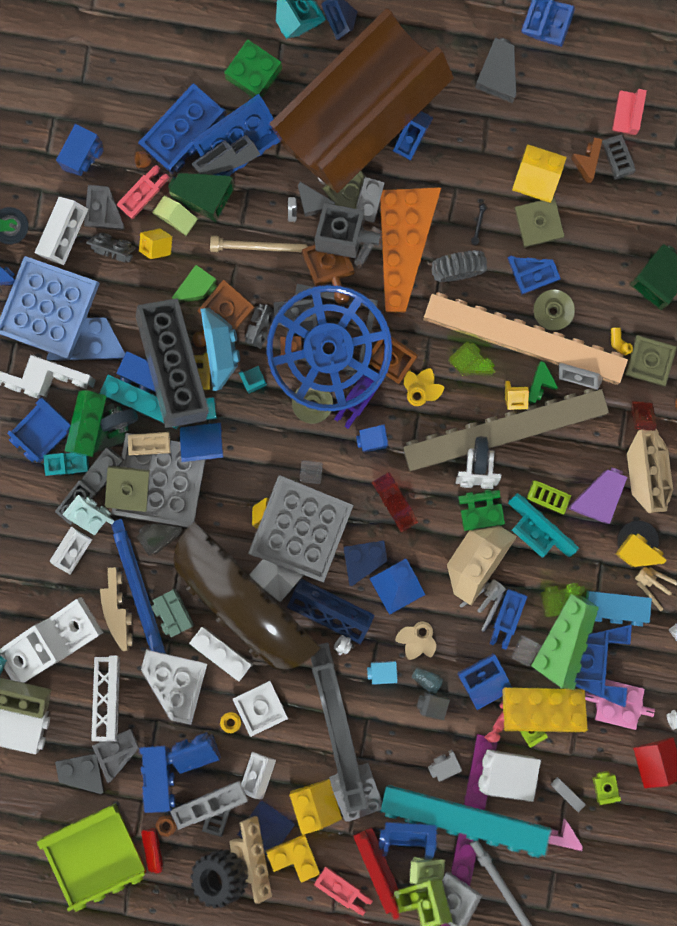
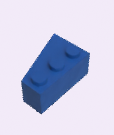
M166 746L139 748L143 759L141 774H143L144 784L142 787L144 813L172 811V807H175V794H171V786L174 785V773H170V764L173 763L168 757L169 748Z

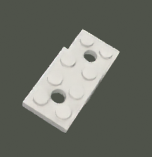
M30 356L22 379L0 372V386L2 383H5L4 387L16 392H21V389H23L25 394L40 399V396L47 397L54 377L63 382H67L68 379L72 380L73 384L87 389V386L94 387L96 380L90 375L34 356Z
M80 597L50 618L34 625L0 649V656L7 660L4 669L10 679L25 683L46 668L63 660L103 632L84 600ZM74 621L78 623L79 630L74 627ZM19 656L22 657L24 664L20 663Z

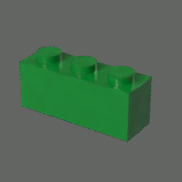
M91 391L78 392L65 447L66 452L82 456H93L106 395Z

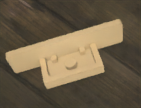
M252 816L240 822L243 839H233L229 843L231 853L237 854L236 858H241L242 865L246 866L245 874H248L246 882L251 883L254 902L261 903L271 898L272 893L258 817Z

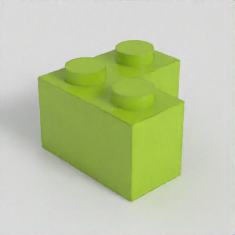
M442 879L394 891L399 913L418 909L422 926H439L452 922Z

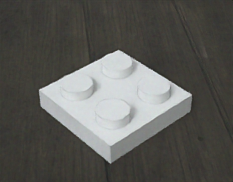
M271 681L233 698L250 737L288 719Z

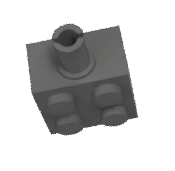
M324 203L315 236V248L319 252L356 258L359 244L363 242L380 246L382 233L364 230V210Z

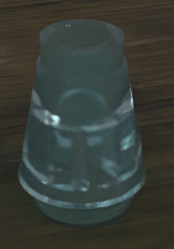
M419 667L416 668L411 677L429 693L432 692L434 694L438 692L444 681L440 678V675L420 669Z

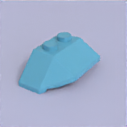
M202 308L200 310L213 391H217L224 386L238 367V362H240L239 351L235 349L237 334L236 330L232 329V325L213 310Z

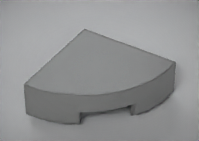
M288 197V222H295L297 220V199L295 197Z

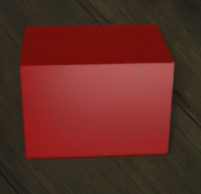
M674 737L633 747L644 789L669 786L677 782V748Z

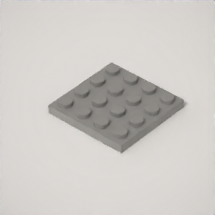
M126 433L122 452L124 461L120 467L150 470L148 506L146 512L112 508L111 514L189 527L195 522L206 459L182 462L180 442L171 440V453L129 456L128 435H131V433Z
M278 476L248 554L324 582L353 505L285 477Z

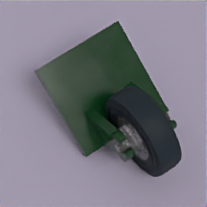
M113 403L104 406L93 453L105 450L106 447L111 448L124 443V433L129 431L127 425L138 420L134 409L122 411L121 406L115 408Z

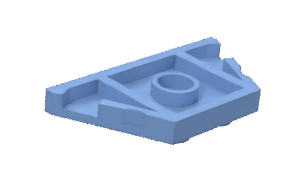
M106 317L86 318L70 360L124 358L125 352ZM52 353L47 355V361L68 360Z

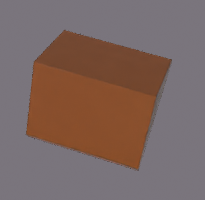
M391 336L392 355L386 376L399 384L416 361L418 355ZM384 339L378 340L372 349L369 363L379 371L384 359Z

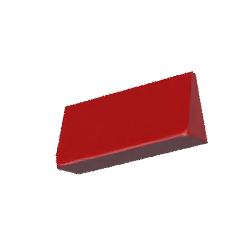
M156 828L142 830L141 835L147 869L152 873H161L164 866L158 832Z

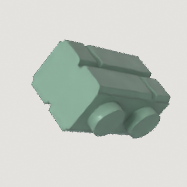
M173 589L152 600L154 605L151 607L157 617L161 616L164 622L161 624V627L166 635L170 634L173 637L195 626L177 589Z

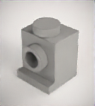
M452 750L448 751L449 756L446 757L445 754L440 755L434 759V763L428 766L432 777H437L439 782L462 771Z

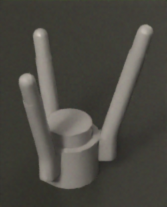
M494 579L490 583L487 582L480 592L481 594L486 590L484 594L487 598L478 609L479 613L483 611L491 600L495 601L482 627V632H485L500 601L504 597L503 592L506 590ZM464 601L460 604V607L462 608L468 603Z

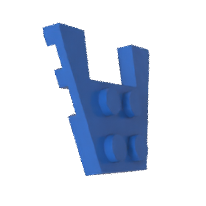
M632 625L588 635L586 642L588 646L586 652H583L580 662L582 664L580 673L577 672L575 679L576 687L621 707H626L627 688L605 686L608 643L630 645Z

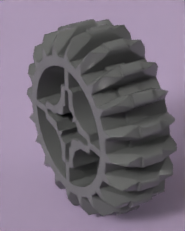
M476 250L448 254L432 262V274L434 279L439 282L466 279L480 275L487 270V259L484 252Z

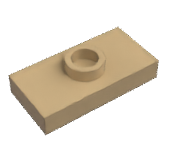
M170 433L128 435L129 456L171 453Z

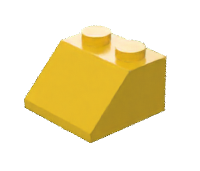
M527 144L512 190L551 203L567 157Z
M330 779L290 791V798L302 835L323 829L342 820Z

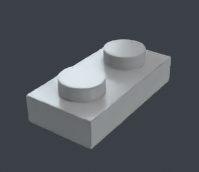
M363 177L356 209L364 210L365 221L374 223L384 182Z

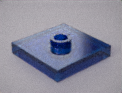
M262 799L249 816V818L252 816L258 817L264 854L266 856V850L282 844L295 825L293 821ZM240 829L237 835L243 839L242 831Z

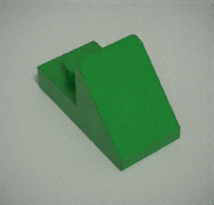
M542 361L538 363L529 390L528 403L533 405L537 400H541L544 389H541V386L552 390L558 389L545 362Z

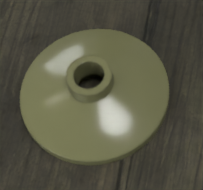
M545 291L535 301L534 317L538 324L547 330H561L568 326L574 317V303L570 296L563 291ZM550 308H555L557 313L552 315L549 311Z
M309 388L304 396V399L308 401L314 400L319 404H333L330 392ZM292 399V408L295 415L305 423H320L331 413V411L308 408Z

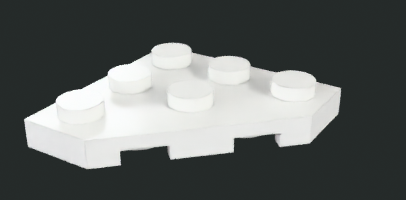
M146 649L141 671L167 716L172 721L191 725L207 664Z

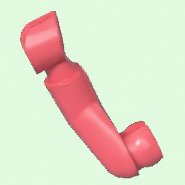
M502 701V702L500 703V705H499L500 708H502V709H503V701ZM503 711L493 725V731L484 737L490 743L498 742L501 738L499 733L504 729Z

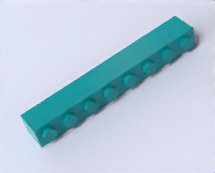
M392 785L386 787L380 811L384 812L385 816L397 819V816L405 818V822L411 824L421 822L426 825H436V830L440 827L446 829L448 834H466V838L478 841L479 838L487 840V844L492 846L503 844L507 846L508 850L519 852L520 849L528 851V855L538 858L541 855L545 856L551 828Z

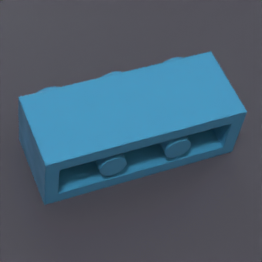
M586 592V599L599 607L595 619L597 622H602V618L610 619V623L623 624V620L631 621V625L643 626V623H650L652 598Z

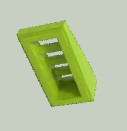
M536 480L532 481L526 496L528 501L563 515L571 498V495ZM538 487H539V488H542V489H541V492H540L539 497H538V499H537V498H534V496H535L536 491H537V489H538ZM547 490L549 491V493L546 498V501L544 502L542 501V498L544 496L545 491ZM553 493L557 494L553 505L549 504ZM560 496L564 497V500L562 502L561 507L558 508L556 506L558 504Z

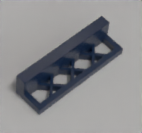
M300 579L287 608L347 638L349 637L359 644L362 643L375 616L303 579ZM295 599L304 602L305 606L301 607L295 604ZM318 609L322 611L324 615L319 616L315 614L314 610ZM332 619H338L342 624L337 625ZM351 628L362 631L361 635L353 633Z

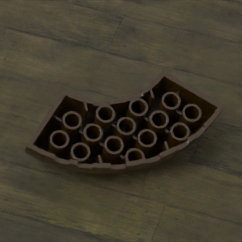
M193 522L185 530L174 552L175 569L186 582L187 586L185 588L193 596L197 594L217 615L215 620L222 627L227 625L249 646L247 650L255 658L261 657L274 668L289 669L303 664L321 649L296 620L273 600L243 570L233 557L201 527Z

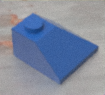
M407 559L369 578L389 615L425 595Z

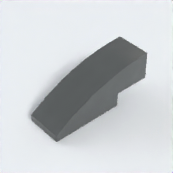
M244 135L231 145L224 140L193 162L192 165L199 174H215L237 168L258 157L260 153L249 137Z

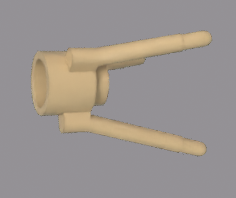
M644 566L635 577L638 581L636 585L642 588L646 595L652 598L654 605L662 611V606L646 585L650 587L654 584L666 594L671 595L672 592L656 581V578L660 577L676 586L677 581L654 570L652 567L648 569Z

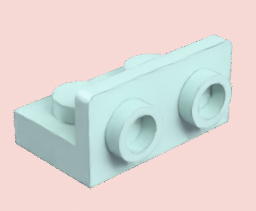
M80 495L74 499L63 513L68 520L93 535L98 532L106 521L110 524L115 522L110 517L111 512L104 506L99 508L94 500L89 497L85 499Z

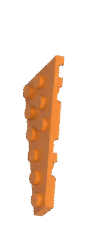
M441 188L382 190L380 206L385 313L406 312Z

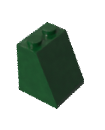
M179 173L176 178H172L168 188L174 201L217 222L235 189V184L230 176Z
M665 244L659 247L629 284L660 310L669 305L677 294V251L672 246H666Z

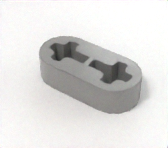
M558 777L550 784L577 812L585 806Z

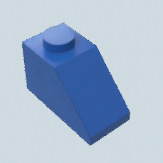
M420 111L403 128L393 151L411 160L425 136L433 117Z
M385 425L359 430L360 435L356 436L357 446L362 448V452L388 447Z

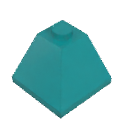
M277 0L276 22L286 39L300 36L326 20L315 0Z

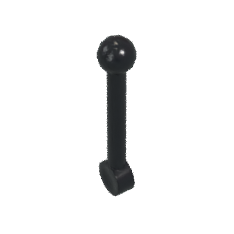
M480 204L479 206L480 214L475 235L471 239L472 245L479 243L478 236L484 211L487 210L486 204Z

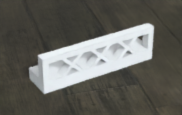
M118 656L94 657L92 741L118 740L120 657ZM99 662H109V672L105 676L99 671ZM106 681L108 683V693L103 697L98 692V687L102 682ZM103 702L107 704V715L104 718L98 713V707ZM104 722L107 725L106 737H97V728Z

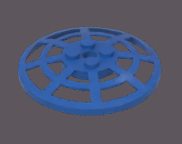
M326 285L313 287L292 297L276 314L267 338L268 364L277 384L296 402L320 411L344 410L366 400L383 382L389 369L392 355L391 334L380 310L364 295L341 286ZM338 292L349 295L354 300L348 309L338 305H323L320 293ZM312 295L314 307L303 312L294 322L284 316L293 304L306 296ZM361 303L367 306L374 314L382 331L369 334L364 322L355 314ZM324 311H336L344 315L338 325L326 323ZM316 313L318 325L311 329L310 332L300 326L303 320ZM351 319L359 326L363 334L362 336L351 338L350 334L345 330ZM281 323L289 328L285 341V355L273 357V339L276 328ZM294 333L305 338L303 350L291 352ZM384 339V359L379 373H376L368 368L372 355V342ZM326 342H331L334 345V351L331 354H325L323 351V345ZM365 344V356L361 364L353 359L352 356L354 346ZM306 358L311 366L306 378L298 371L294 364L295 360ZM288 363L292 373L302 382L297 393H294L283 382L276 365ZM347 365L357 370L350 379L341 383L338 371ZM320 371L330 373L333 385H320L313 381ZM362 375L373 380L370 387L362 394L349 401L345 400L343 389L354 384ZM309 388L324 392L335 391L338 404H319L304 399V396Z

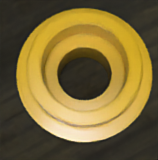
M234 712L224 714L220 720L221 728L227 733L236 732L241 726L240 717ZM233 719L235 724L229 726L227 720Z

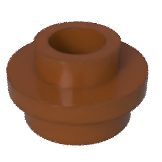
M164 815L157 820L156 830L161 836L168 837L176 831L177 825L172 816ZM164 822H168L170 824L169 829L163 828Z

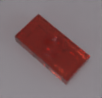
M632 401L631 411L634 428L656 431L657 424L653 403Z

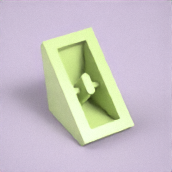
M163 196L153 211V214L186 236L198 220L180 203L166 196Z

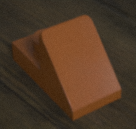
M594 137L592 142L587 144L585 155H588V157L573 154L571 158L587 183H591L594 179L602 143L600 138Z

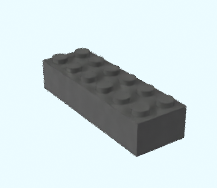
M178 298L137 305L135 317L165 428L205 421L209 409Z

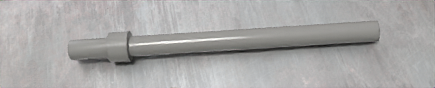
M473 840L470 844L478 855V861L482 866H485L522 926H532L491 862L492 858L489 853L484 851L479 841Z

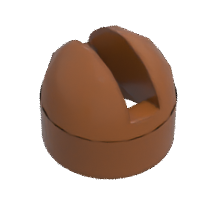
M144 151L135 153L137 168H145L151 164L152 159L149 153Z

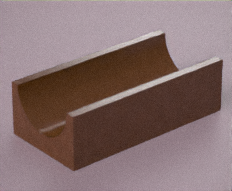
M386 8L269 124L283 147L338 194L454 77L443 51L438 47L431 53L423 49L406 33L393 13Z

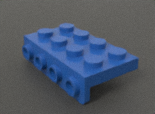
M193 83L138 143L173 174L175 171L178 172L185 165L184 161L188 156L192 157L197 152L191 141L225 118L227 115L226 110L217 105Z
M258 94L194 138L191 142L200 157H202L224 140L231 145L244 135H247L254 143L260 155L272 145L278 144L280 140L269 124L274 118L262 97ZM247 163L237 168L225 172L215 173L212 175L231 176V174L237 171L239 168L245 167Z

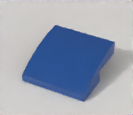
M532 0L521 32L532 38L562 47L575 8L572 5L555 2L554 0Z
M221 423L180 427L181 461L188 462L222 458Z

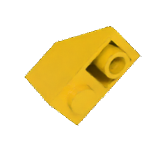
M630 534L615 553L631 567L663 564L666 562V559L662 557L664 553L656 547H653V549L646 544L648 541L640 534L636 536Z

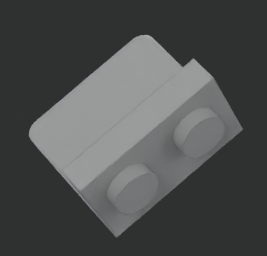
M368 763L358 766L368 806L367 809L347 813L338 773L329 777L334 795L346 822L381 810L383 802Z

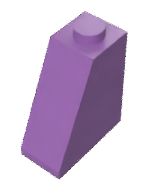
M611 468V471L605 470L568 509L605 524H610L627 477L622 475L623 471Z

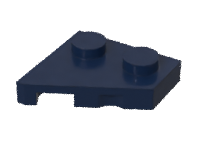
M384 541L343 547L349 586L355 585L387 562Z

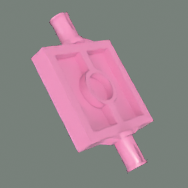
M605 680V686L627 688L626 707H621L592 693L585 692V700L596 703L594 720L636 730L641 714L654 716V713H650L655 712L654 708L643 706L642 700L645 691L643 688Z

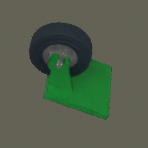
M13 207L0 209V242L16 244L22 241L28 232V220L24 213Z

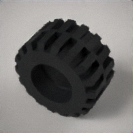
M217 850L201 857V859L195 862L196 865L192 867L194 873L190 876V879L193 880L191 886L195 889V896L198 895L200 897L199 901L201 903L205 902V905L208 907L221 908L244 895L246 892L245 888L248 886L246 882L248 874H245L247 869L245 865H242L241 858H236L237 854L234 852L230 853V850ZM216 872L220 875L222 879V885L219 883L217 879Z

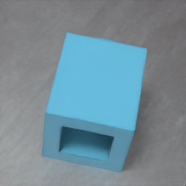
M396 661L371 662V667H367L368 680L372 679V684L397 683Z

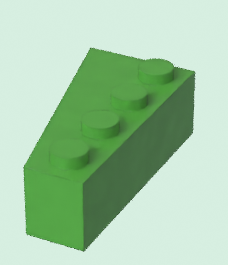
M571 594L531 666L561 688L574 690L577 672L580 673L582 666L580 664L583 652H586L588 646L586 644L588 635L592 632L599 607L583 596Z

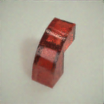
M390 472L372 482L400 532L418 523L413 510L402 495Z

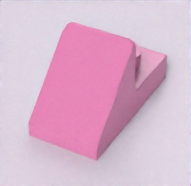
M563 819L560 834H558L557 830L551 829L549 844L582 851L581 843L565 819Z

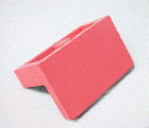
M638 89L636 93L619 92L613 131L636 135L639 132L647 90Z

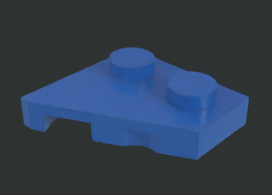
M515 256L507 258L522 295L561 279L553 260H539L528 257L517 258Z

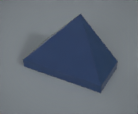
M325 0L321 3L337 41L353 31L358 12L345 0Z

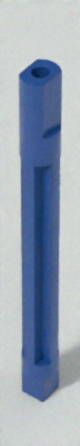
M122 519L116 520L111 524L113 536L149 649L166 654L127 530H125Z

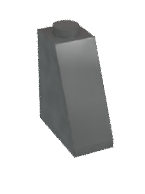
M495 38L475 88L513 103L516 96L514 45L507 39Z

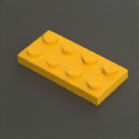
M544 688L502 689L505 731H588L585 690Z

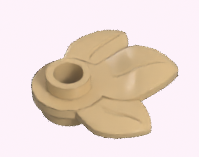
M421 621L416 623L414 627H404L396 636V642L406 644L405 653L408 660L415 659L422 653L432 657L436 651V642L432 638L433 629L427 622ZM420 628L426 629L427 632L424 636L419 634Z

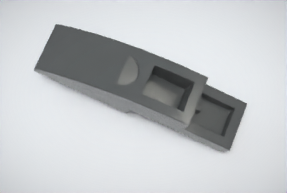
M106 447L84 477L77 482L56 509L55 513L71 525L73 522L68 520L63 513L74 499L80 495L85 499L89 497L94 500L107 483L108 466L119 467L124 459L111 448Z

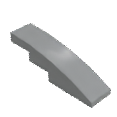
M240 781L175 807L170 812L179 830L248 801V798Z

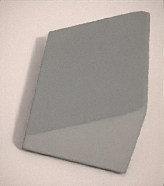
M563 363L559 364V379L598 390L603 380L599 373Z

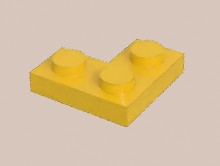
M305 835L266 850L274 872L294 864L300 882L320 875Z

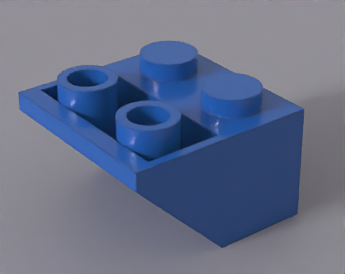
M491 654L457 673L476 710L502 697V689L512 688L495 654Z

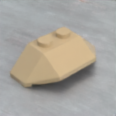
M657 429L638 430L627 452L632 495L648 513L667 511V505L673 492L668 448L663 439L658 435Z
M499 525L469 530L447 564L454 595L472 606L517 536Z

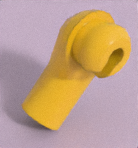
M611 328L612 348L623 355L630 354L633 351V346L631 343H626L621 339V328Z

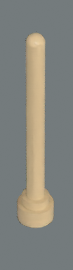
M211 235L210 252H219L223 248L302 252L301 249L308 247L306 244L230 241Z

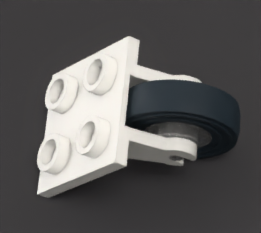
M476 437L474 449L468 450L466 472H459L456 478V484H460V487L472 488L473 485H481L483 489H493V486L498 485L501 474H493L494 450H488L487 437ZM472 461H473V470H474V473H475V474H472Z

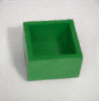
M247 39L224 74L227 81L252 98L258 94L263 97L281 72L282 64L281 61Z

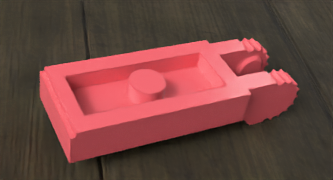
M157 165L146 175H143L117 203V206L132 220L170 178L165 173L154 184L151 179L160 170V167Z
M326 866L314 883L317 888L362 916L366 911L361 906L353 903L355 898L358 897L369 905L373 902L359 888Z

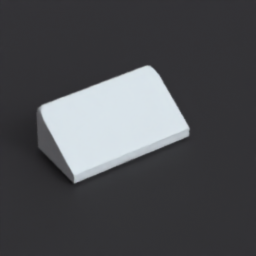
M71 527L50 562L71 575L92 539Z
M255 752L251 753L241 783L246 795L254 799L264 798L276 762L275 759Z

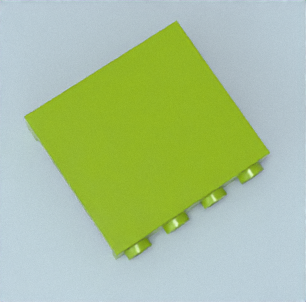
M116 803L37 841L40 850H44L69 905L68 911L72 909L75 912L85 908L87 906L86 903L91 900L94 903L104 899L106 897L105 894L110 891L113 894L123 890L125 888L124 885L129 882L132 885L144 879L143 876L147 872Z

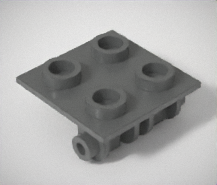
M106 233L96 234L86 243L92 245L91 249L95 253L102 255L106 253L108 257L112 252V259L116 256V260L124 263L131 261L132 254L130 253L136 249L129 241L112 239V236Z

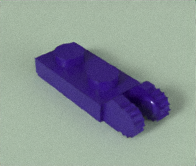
M362 375L345 400L349 401L362 394L370 387L373 380ZM375 392L356 406L347 408L353 414L347 420L344 427L350 428ZM346 409L340 410L334 420L337 422L341 420Z

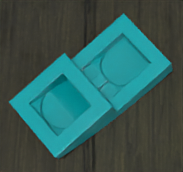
M74 453L43 455L45 476L85 473L89 470L88 456Z

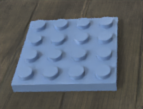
M24 256L0 317V335L70 360L100 283Z

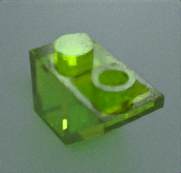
M466 342L448 359L461 375L491 376L495 372L493 362L487 357L484 359L479 354L481 352L474 343L469 344Z
M578 583L566 584L564 589H558V586L545 587L546 591L541 592L544 616H559L570 595L581 596L585 591L584 586H579Z

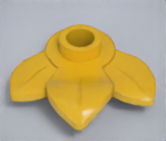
M431 368L423 370L417 376L411 371H408L405 375L404 386L408 391L407 399L413 406H421L426 401H435L444 391V386L434 384V374ZM414 393H420L421 399L415 400L413 397Z

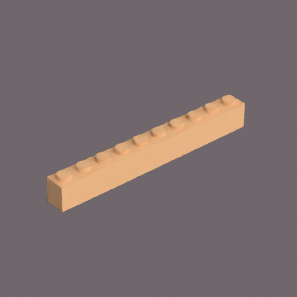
M437 292L436 295H431L423 318L425 321L556 365L563 363L599 373L603 381L615 385L621 382L628 359L623 358L624 355L612 351L610 354L604 352V348L592 345V347L584 345L585 342L573 338L571 341L565 339V335L558 332L550 334L545 332L543 327L537 325L530 327L525 325V321L506 319V315L502 313L486 312L487 309L481 306H475V308L467 306L468 303L460 299H456V301L449 300L448 296Z

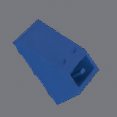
M207 732L195 736L196 738L191 742L185 739L177 742L172 747L168 757L180 774L221 759L213 734L208 736Z

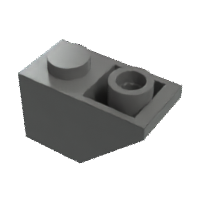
M424 692V696H419L417 707L423 716L444 720L450 700L449 698Z

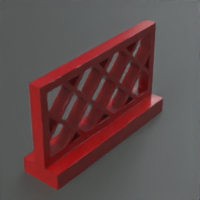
M373 827L353 835L386 914L391 912L394 920L400 918L394 891L399 889L387 860L383 856V851L379 849V841Z

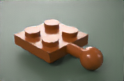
M315 245L301 249L316 287L330 282L333 283V286L343 287L340 279L354 274V268L349 257L316 251ZM338 292L334 293V299L339 304H346L350 300L349 295Z
M223 280L197 311L201 314L200 309L210 308L232 325V329L236 330L254 310L255 306L231 284ZM204 330L196 332L192 337L194 346L198 348L206 346Z

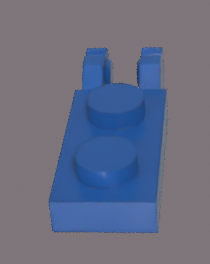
M507 589L489 644L494 645L497 642L498 634L501 630L506 632L502 642V649H507L525 605L526 595Z

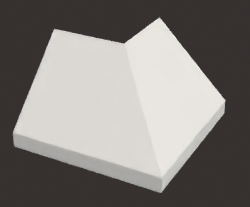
M263 559L251 572L250 576L263 589L281 602L303 577V574Z

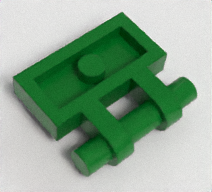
M487 489L482 493L473 494V492H469L466 495L458 496L459 504H468L467 510L460 511L464 531L505 524L502 504L493 505V499L500 498L499 490L491 491V489ZM486 500L485 507L475 508L474 502Z

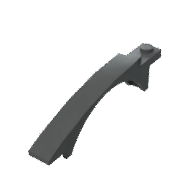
M329 643L319 645L321 649L311 657L312 670L326 719L347 813L367 809L368 806Z

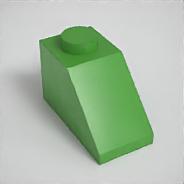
M195 265L172 299L178 298L179 303L206 299L218 287L216 285L217 280Z

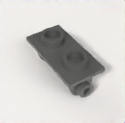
M262 304L255 308L251 321L257 324L256 326L249 324L244 336L246 338L245 343L253 344L260 349L262 348L267 339L269 327L275 318L274 309Z

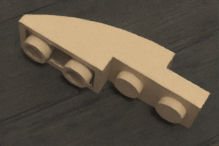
M119 567L108 568V588L100 589L103 613L116 643L122 651L130 650L129 646H133L132 633L129 634V625H132V613H128V608L120 609V605H123V592L119 591V584L123 583L122 571L119 572Z

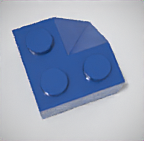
M75 124L56 161L64 171L81 176L83 172H87L90 164L94 163L96 158H100L104 149L102 147L103 144L97 134Z

